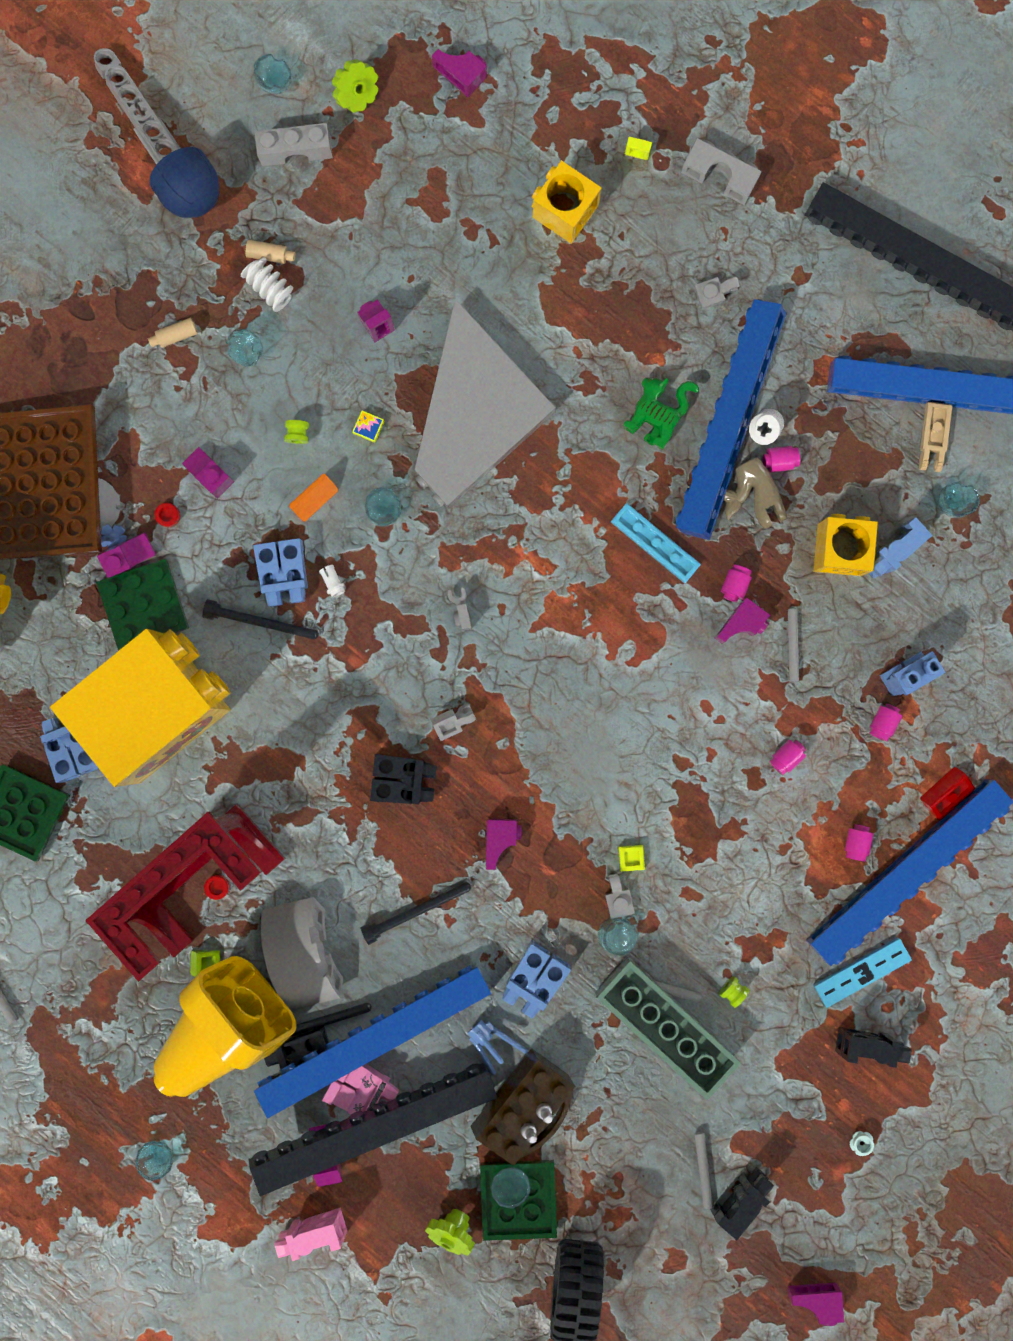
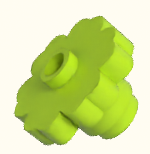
M358 59L346 61L344 69L339 68L336 70L332 80V85L335 87L332 95L339 106L355 113L364 111L367 103L374 102L375 96L378 93V87L375 85L378 75L375 73L374 68Z
M452 1209L451 1213L447 1214L445 1220L431 1219L425 1229V1232L429 1234L428 1237L435 1244L457 1255L462 1253L468 1256L475 1245L472 1237L467 1234L470 1218L467 1214L457 1209Z

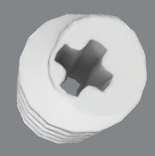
M263 257L248 264L242 271L241 277L246 278V282L249 285H253V290L259 292V296L262 299H266V303L269 306H273L274 312H278L291 300L290 293L293 290V286L290 285L284 288L287 280L283 278L277 281L280 273L277 271L271 274L273 265L270 264L264 267L267 259Z
M774 409L760 411L749 425L751 438L761 445L773 443L784 427L782 415ZM765 422L768 423L769 431L765 430L763 425Z

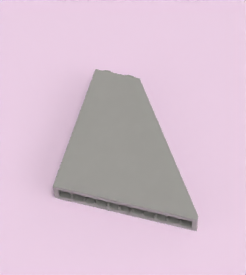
M458 301L453 306L415 466V472L418 475L415 478L416 481L424 489L429 487L434 493L431 496L440 507L445 505L448 509L555 413L556 409Z

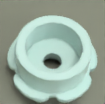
M862 1131L853 1134V1139L850 1140L851 1149L859 1156L869 1155L874 1149L872 1135Z

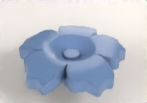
M109 524L102 526V547L108 545L109 548L126 541L127 536L122 535L125 529L114 525L113 529Z

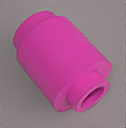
M797 447L768 448L766 454H763V464L770 473L793 470L794 467L800 466V453Z
M733 565L732 569L728 570L721 592L725 594L723 598L736 603L738 599L744 600L752 579L750 577L752 571L739 565Z
M886 704L885 707L879 706L870 725L871 730L869 734L887 742L889 737H893L903 717L899 714L900 709L890 704Z
M788 740L772 755L773 758L769 762L781 775H784L786 772L790 773L806 758L804 754L806 749L799 741L795 740L792 742Z
M855 824L854 829L849 828L845 851H847L846 858L866 862V857L870 855L874 833L869 832L870 827Z

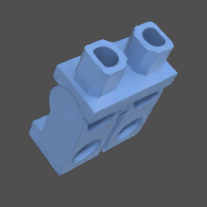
M916 517L903 523L897 529L901 533L897 539L875 551L874 570L869 573L872 578L897 570L901 566L900 561L907 559L933 536Z
M298 538L278 541V544L271 542L253 545L261 593L265 594L268 606L283 605L281 592L286 591L290 592L291 603L305 602V589L308 588L304 562L303 540Z
M921 651L879 676L891 696L908 695L946 672L933 651L926 655H923Z
M57 718L42 722L44 735L40 736L42 743H44L46 755L56 783H65L99 769L67 728H60Z
M531 940L511 976L506 981V989L502 999L513 1006L519 996L527 1000L521 1011L528 1017L533 1018L540 1009L544 1011L549 1001L570 973L571 965L553 953L550 956V951Z

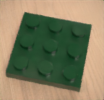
M163 559L96 582L118 651L145 629L166 633L169 629L174 633L189 629L168 560Z
M1 764L0 845L34 862H38L70 794L11 766Z
M554 1160L517 1161L515 1165L508 1161L480 1163L483 1241L557 1238Z

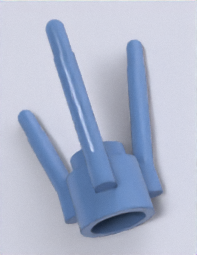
M480 1020L467 1034L471 1037L469 1040L476 1047L492 1075H495L496 1072L481 1046H485L500 1064L503 1063V1059L488 1042L493 1037L490 1032H493L525 1054L528 1052L521 1044L495 1028L490 1021L485 1024Z

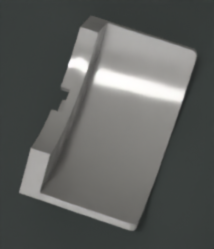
M314 897L264 909L261 915V940L264 959L271 982L277 994L288 1008L296 1009L340 999L343 976L335 966L331 954L325 953L322 942L327 940L325 909Z

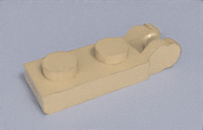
M927 402L925 405L919 470L927 469L929 454L933 452L937 453L934 460V471H942L944 456L948 446L952 413L951 404Z

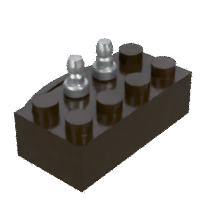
M531 1048L497 1091V1099L490 1101L470 1126L475 1139L512 1165H515L520 1158L536 1151L556 1133L567 1115L573 1089L576 1086L567 1073Z

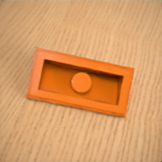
M324 473L292 501L289 507L305 522L338 492V488Z

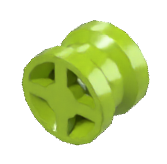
M286 420L287 434L284 436V441L292 444H307L308 436L306 431L309 429V423L302 420Z
M732 976L722 986L719 995L722 998H727L730 1001V1005L736 1008L748 996L750 989L739 984V980Z

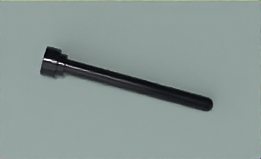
M207 599L204 604L202 617L213 620L214 618L222 617L310 639H317L319 636L317 630L222 608L214 600Z
M467 882L382 923L377 925L375 923L372 925L368 923L360 927L365 941L368 945L378 941L377 938L381 937V933L469 892L471 885Z
M363 1003L296 1024V1031L291 1036L371 1011L372 1006L370 1003Z

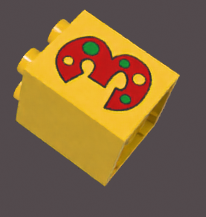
M145 629L52 704L50 708L113 787L141 784L227 714L231 709L223 699L230 695L231 691L214 671L207 673L203 669H197L193 661L200 656V653L183 633L177 636L170 629L166 633Z

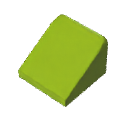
M191 951V975L196 977L201 970L220 962V951Z

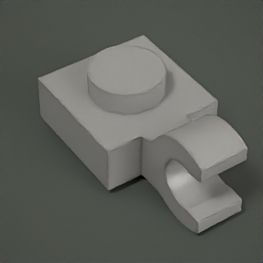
M717 277L696 284L694 289L700 307L703 310L724 303V295L738 291L740 285L737 277L728 279L721 284Z
M461 588L462 595L458 599L454 598L452 591L449 590L448 598L457 605L458 610L453 612L456 627L461 626L462 631L472 629L466 604L465 589Z
M468 703L462 705L457 713H454L453 709L430 720L440 741H443L462 732L461 726L474 722L476 718Z
M618 873L608 875L612 892L606 893L605 897L610 918L614 919L635 914L629 888L622 890Z

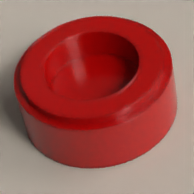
M168 502L160 504L154 514L156 521L161 526L167 528L177 525L181 516L179 509Z
M213 875L204 884L205 894L213 900L224 898L230 890V883L223 875Z

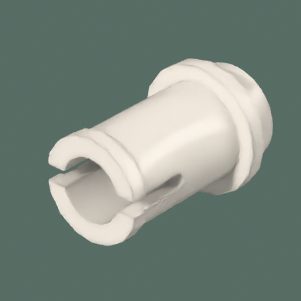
M334 565L326 566V570L322 568L319 572L328 588L327 594H331V597L343 594L345 592V584L340 582Z

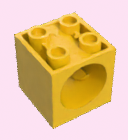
M561 160L557 167H551L546 175L547 181L543 187L539 185L533 193L532 218L572 244L599 206L602 188ZM557 193H570L578 199L579 206L570 211H561L551 205L550 198Z
M831 514L830 517L818 523L813 572L863 576L874 570L878 522L870 521V517L866 516L845 519L846 515ZM840 530L848 531L857 541L858 552L850 560L841 558L833 549L832 537Z

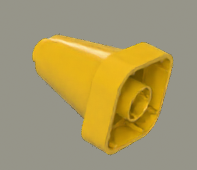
M229 957L201 970L180 992L179 1001L183 1013L154 1062L155 1086L166 1096H189L234 1069L244 1070L274 1053L296 1031V1020L293 1013L252 963L242 957Z

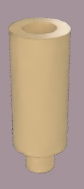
M248 240L246 244V257L260 260L265 257L267 261L285 264L286 260L293 262L295 260V252L288 251L287 246L255 240Z
M188 318L155 331V336L148 338L151 347L160 344L161 348L197 335L198 332L192 318Z

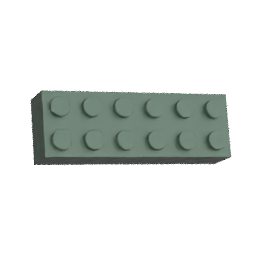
M629 957L619 965L595 992L596 998L707 1100L741 1064L739 1059Z

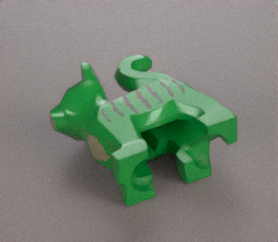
M645 377L641 383L643 395L636 404L631 421L626 420L624 422V429L634 434L644 422L654 427L653 431L646 434L644 441L651 446L656 445L659 449L663 450L671 439L674 427L681 417L687 413L689 402L686 392H699V387L696 383L691 381L681 383L677 388L676 394L679 407L673 409L657 401L664 393L668 379L665 378L662 381L658 378Z

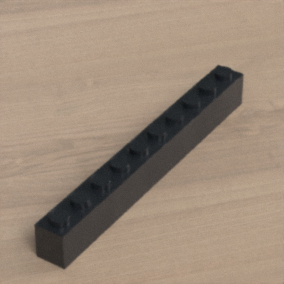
M824 182L821 184L804 214L811 223L828 228L833 235L848 239L857 248L866 249L876 259L891 263L896 270L907 272L913 275L916 281L931 285L939 294L949 295L956 299L955 301L959 305L969 306L976 310L979 316L987 319L990 318L996 321L1001 328L1013 331V287L832 186Z
M484 1063L472 1064L462 1072L447 1074L440 1081L425 1083L418 1090L411 1093L403 1092L396 1099L389 1102H379L372 1109L364 1112H354L345 1120L330 1122L323 1129L308 1131L301 1138L293 1141L287 1140L278 1144L274 1149L255 1153L252 1158H249V1168L259 1196L261 1197L497 1099L489 1071Z

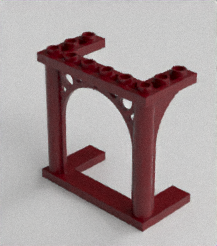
M238 804L221 816L214 817L210 811L204 814L85 920L138 982L160 964L161 961L128 923L136 922L147 927L174 958L194 939L162 903L210 860L213 859L241 891L262 872L268 875L286 859Z

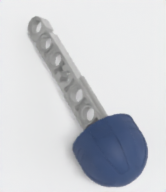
M107 48L97 50L94 54L97 71L103 79H106V85L135 128L133 130L156 163L151 172L149 182L160 202L172 214L182 218L200 217L208 213L218 200L219 181L214 167L204 152L196 147L180 148L161 118H157L125 68L121 66V62L115 53ZM102 58H109L112 60V62L107 65L101 64L99 61ZM114 76L124 78L123 81L118 83L111 80ZM128 93L136 96L130 101L122 98ZM137 107H138V109H139V112H140L142 115H145L144 117H141V115H139V114L137 115V112H136V108H137ZM152 129L160 132L155 137L148 136L146 133ZM164 147L172 150L168 155H162L158 151Z

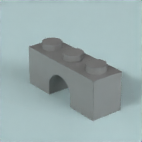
M327 123L254 131L257 156L262 166L286 164L285 158L291 155H305L309 161L333 158L331 137Z
M698 138L681 171L682 174L700 183H703L705 177L713 171L723 173L728 180V185L723 195L743 205L746 204L762 172L754 164L743 162L737 159L733 153L729 151L723 152L717 149L710 141H702Z

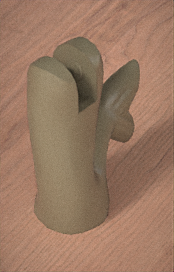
M759 458L750 460L735 469L738 483L737 489L735 491L727 489L723 499L727 503L725 510L727 520H730L740 509L742 503L748 498L752 487L754 488V512L758 522L764 529L772 527L769 515L765 510L769 507H772L780 522L787 519L779 491L770 473Z

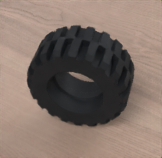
M564 1238L558 1243L550 1316V1336L553 1341L597 1340L601 1318L604 1278L603 1247L598 1242Z

